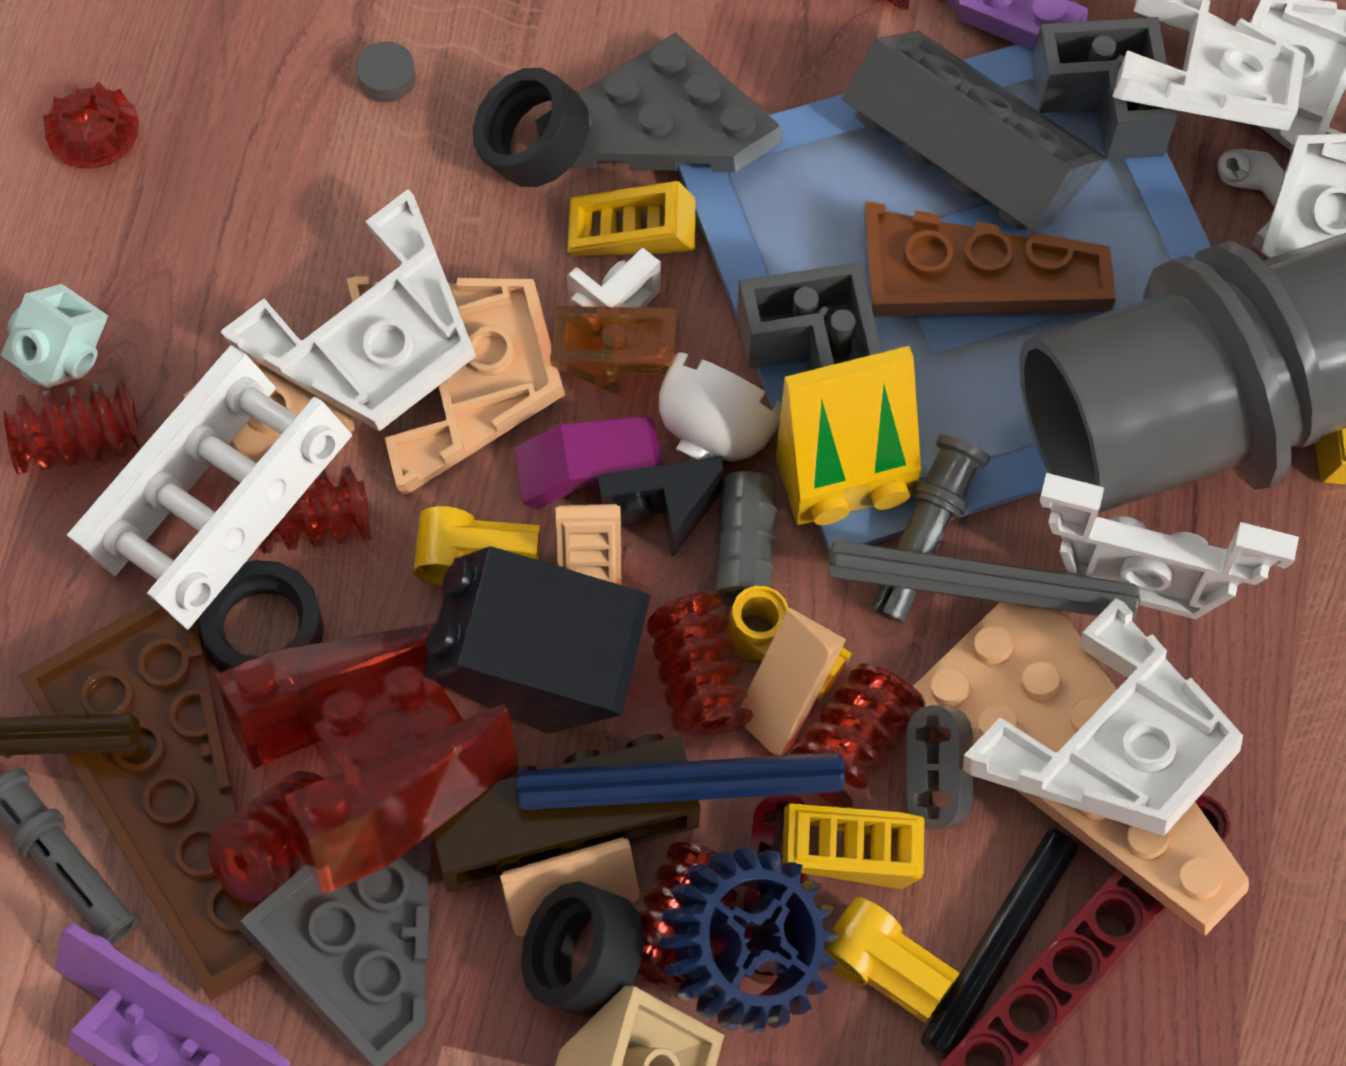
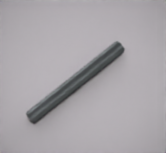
M842 540L833 542L828 556V574L832 578L1091 616H1099L1117 598L1129 607L1133 612L1132 619H1134L1140 605L1139 587L1134 583Z

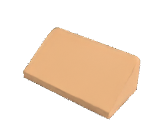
M792 608L787 610L735 715V718L768 751L776 756H783L793 746L846 639Z
M624 837L502 872L503 875H500L505 905L513 932L518 937L525 936L530 920L544 898L563 884L580 881L627 898L632 904L639 901L640 895L631 847L628 838L624 839Z

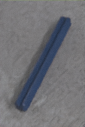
M821 753L523 770L516 775L515 787L518 807L522 810L839 792L844 788L846 776L845 764L841 754Z

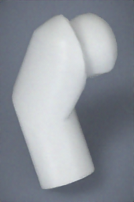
M1229 149L1219 157L1217 163L1218 174L1223 182L1236 188L1262 191L1274 207L1285 172L1269 153L1247 149Z

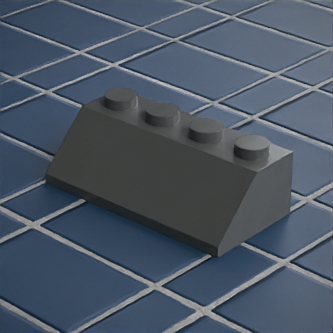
M920 31L876 38L842 97L843 101L857 110L855 117L862 124L878 132H885L887 130L904 142L901 148L910 157L927 165L935 163L951 174L949 182L955 188L972 197L978 198L980 195L998 207L996 213L1004 222L1023 231H1026L1028 228L1033 231L1052 224L1106 160L1104 155Z

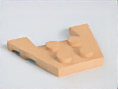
M366 276L347 278L352 302L378 282H371L370 277ZM457 278V283H448L476 357L439 385L446 420L384 437L395 484L401 496L413 492L565 395L534 279Z

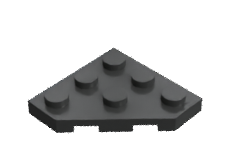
M675 32L578 93L588 108L590 128L585 147L572 168L596 169L597 161L629 162L630 170L677 171L679 163L711 164L712 172H737L783 142L781 126ZM552 110L535 120L539 137L542 136L549 125Z
M387 795L240 920L237 927L363 1066H385L421 1033L426 1026L425 969L426 961L428 960L429 906H427L428 871L431 868V842Z

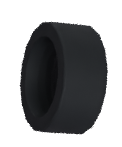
M543 68L520 69L506 75L493 86L478 107L473 124L474 147L481 160L507 180L520 187L542 186L557 180L572 167L584 149L590 128L588 108L581 96L555 74ZM546 101H552L553 110L549 125L540 139L527 150L511 155L510 143L512 135L521 118L534 106Z
M254 560L244 563L198 619L203 642L210 660L223 676L246 687L271 688L291 682L310 667L321 649L324 624L314 589L300 572L280 562ZM260 593L279 594L289 599L297 609L299 616L298 632L289 644L277 652L263 656L243 655L235 651L227 641L224 632L225 618L233 606L246 597Z
M580 881L563 884L546 896L530 920L522 947L521 967L524 984L534 1000L564 1012L589 1018L602 1009L624 986H632L643 955L644 932L640 914L629 899ZM593 919V946L585 966L578 976L572 980L570 967L574 946L586 924Z

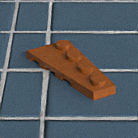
M865 201L863 216L869 297L874 317L1113 310L1116 295L1110 246L1032 232L1029 238L1002 233L999 231L1000 226L976 222L975 228L941 222L939 221V214L915 210V215L909 216L885 211L886 204Z

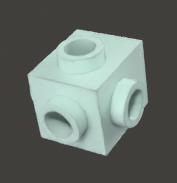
M63 284L26 293L20 307L16 309L8 322L7 330L9 335L0 356L18 367L25 379L46 388L74 379H80L90 371L97 359L98 351L95 347L108 315Z

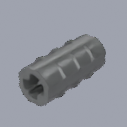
M749 471L733 472L726 475L722 482L721 508L718 511L720 514L719 536L716 539L718 543L717 565L714 568L716 571L715 599L727 606H733L736 597L747 588L753 586H767L771 588L772 570L775 568L772 565L773 543L776 540L774 536L775 514L778 511L775 507L777 481L764 473Z

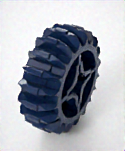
M751 847L736 849L733 856L727 851H723L710 856L709 866L698 864L687 871L691 885L687 883L679 884L670 891L681 908L667 909L660 916L668 925L675 928L674 935L662 937L657 945L665 950L674 949L676 961L670 962L663 972L668 976L683 975L685 981L679 987L676 997L683 1001L698 997L695 1011L696 1016L701 1019H710L717 1015L718 1027L724 1030H736L741 1024L746 1033L762 1032L766 1024L771 1028L786 1026L790 1023V1013L793 1015L805 1014L808 1010L812 1009L808 994L819 995L828 988L818 974V970H830L838 963L830 955L824 953V944L835 942L840 935L830 929L824 930L822 918L828 917L834 908L828 904H815L813 898L818 893L821 883L810 880L799 884L802 864L789 862L781 866L780 853L772 850L761 852L759 856H757L755 849ZM736 885L746 886L760 893L756 902L746 904L743 910L737 906L728 908L720 900ZM784 926L786 929L787 939L784 934ZM745 928L751 931L752 937L744 939ZM709 937L712 939L715 947L714 958L710 949ZM750 940L754 943L752 952L747 949L745 944ZM756 969L759 972L770 971L777 976L774 983L758 995L748 994L737 988L742 978L751 977Z

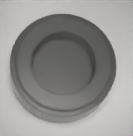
M394 42L372 44L364 49L357 59L356 72L358 84L363 93L373 100L391 102L401 99L414 86L416 77L414 60L410 52L400 44Z

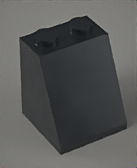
M492 546L454 559L443 579L442 590L445 595L438 621L433 625L427 637L426 651L429 654L423 677L545 734L622 715L650 595L636 589Z

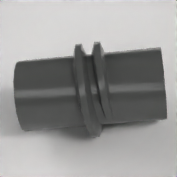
M1346 233L1263 261L1254 251L1229 240L1196 252L1194 258L1184 255L1153 268L1143 293V301L1025 340L1019 356L1020 386L1027 419L1038 452L1048 473L1105 487L1098 513L1232 468L1235 474L1254 490L1270 488L1284 483L1291 465L1292 446L1306 447L1317 443L1321 436L1346 428Z

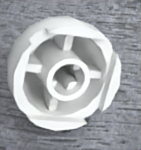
M676 353L659 392V413L664 426L680 440L676 451L690 460L721 456L722 460L736 462L748 459L763 449L779 426L782 403L777 401L771 411L760 403L765 394V391L703 359L697 370L687 367L688 354Z

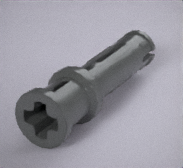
M946 434L939 435L935 443L939 451L925 481L917 482L913 490L915 493L913 498L918 503L896 549L936 554L951 520L959 519L968 508V504L964 499L978 469L987 467L990 461V456L986 452L957 437ZM879 585L868 608L889 620L891 617H894L893 620L895 622L905 624L908 612L919 590Z
M17 768L0 776V825L12 838V850L17 855L23 856L26 859L33 858L61 891L65 899L71 903L97 935L105 938L112 946L124 939L136 927L139 918L130 912L100 876L99 872L64 833L66 828L64 816L55 808L48 809L29 786L30 776L22 768Z

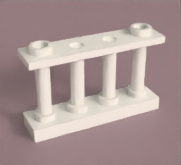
M232 345L227 348L67 534L98 565L114 577L128 561H131L156 579V583L147 594L187 630L352 437V434L324 402L315 396L299 415L269 398L276 387L245 353ZM252 416L281 434L258 463L228 445ZM211 464L240 482L216 512L187 493ZM170 512L199 531L175 560H172L146 541Z

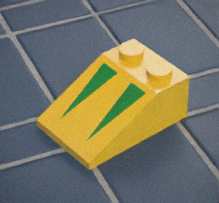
M910 346L784 378L775 461L796 525L813 521L817 525L833 524L846 518L852 511L872 506L878 510L895 508L915 495L913 490L919 481L921 459L914 357Z

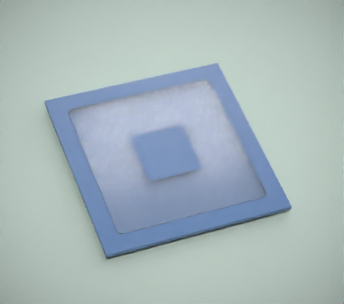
M1016 44L963 60L1039 111L1031 67L1033 50ZM844 94L769 115L781 126L783 142L737 172H712L711 164L679 163L677 169L684 187L695 198L697 221L736 320L739 280L861 262L869 295L863 216L865 201L886 204L885 211L914 216L915 210L939 214V221L973 228H975L976 222L1000 226L999 231L1002 233L1029 238L1031 233L1035 232L1110 246L1116 295L1113 310L1143 301V293L1153 268L1184 255L1194 258L1196 252L1211 247L1167 151L1164 156L1105 160L1101 168L1052 224L1033 231L1029 228L1023 231L1004 222L996 213L998 207L980 195L978 198L972 197L955 188L949 182L951 174L935 163L927 165L910 157L901 148L904 142L887 130L885 132H878L862 124L855 117L857 110L842 100ZM1097 110L1041 113L1105 156ZM1110 311L874 317L882 352L910 346L914 357L921 472L918 482L925 481L939 451L935 443L940 434H946L973 444L990 456L987 467L978 469L964 499L968 504V508L965 514L960 517L1041 493L1048 471L1038 452L1027 419L1020 386L1019 356L1023 342L1032 337ZM808 360L756 368L772 410L777 401L782 403L784 378L810 371ZM911 496L905 503L895 508L878 510L872 506L852 511L846 518L836 523L818 525L828 553L833 542L837 540L873 545L902 536L918 502L914 500V496Z

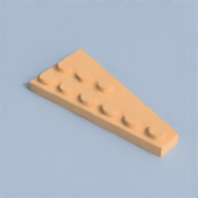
M999 602L905 694L907 706L914 712L930 705L957 707L966 714L971 722L973 745L1001 717L1050 750L1058 752L1117 689L1096 658L1080 649L1081 637L1063 611ZM940 725L935 727L950 739L949 728H943ZM1016 790L1204 937L1248 892L1249 878L1196 802L1162 836Z

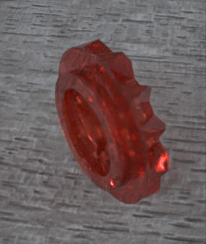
M99 81L94 88L81 89L74 84L69 95L64 98L54 97L52 110L48 115L43 116L45 139L51 152L62 162L82 169L101 168L121 159L134 145L139 130V121L135 107L126 99L121 89L116 91L108 90ZM97 111L100 123L102 124H95L91 132H88L87 139L85 140L81 125L78 122H86L89 114Z

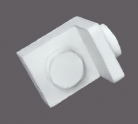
M641 248L628 262L622 260L616 263L606 274L602 287L579 268L575 267L567 275L568 305L570 310L586 326L593 328L597 325L613 338L661 292V261L644 248Z

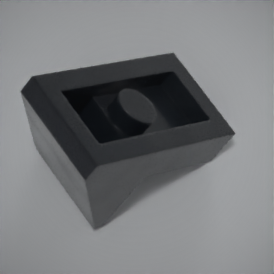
M721 456L597 475L598 504H617V506H620L622 525L640 524L649 520L653 515L663 514L671 556H674L721 494L723 477Z

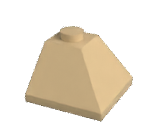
M624 986L559 1050L555 1066H716L724 1035L635 986Z

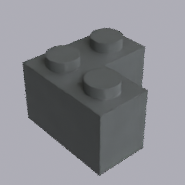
M1149 17L1041 24L1031 61L1039 113L1097 110L1106 160L1164 156L1177 121L1176 110L1112 97L1118 71L1127 50L1167 65L1159 18Z
M861 262L739 280L737 320L748 369L808 360L810 370L882 353Z

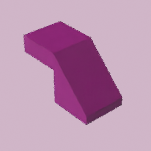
M648 416L560 424L514 448L522 502L537 509L585 486L598 490L597 475L663 465L655 421Z

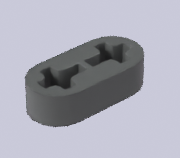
M930 705L922 707L913 714L907 726L906 801L910 814L923 816L925 821L924 827L929 829H944L958 826L967 819L973 804V776L963 770L964 754L973 746L972 726L966 714L953 706ZM939 725L950 729V740L940 742V744L937 741H930L929 738L930 728H935ZM940 790L942 793L950 794V806L939 808L938 806L930 805V793Z

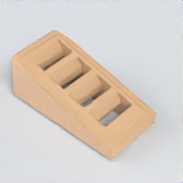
M617 504L560 505L556 507L558 566L621 585L620 506H617Z

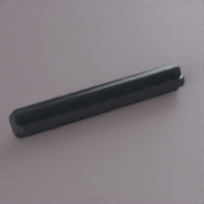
M1050 829L1046 832L924 1031L921 1043L930 1052L945 1059L964 1039L1075 856L1078 844L1071 837L1056 829Z

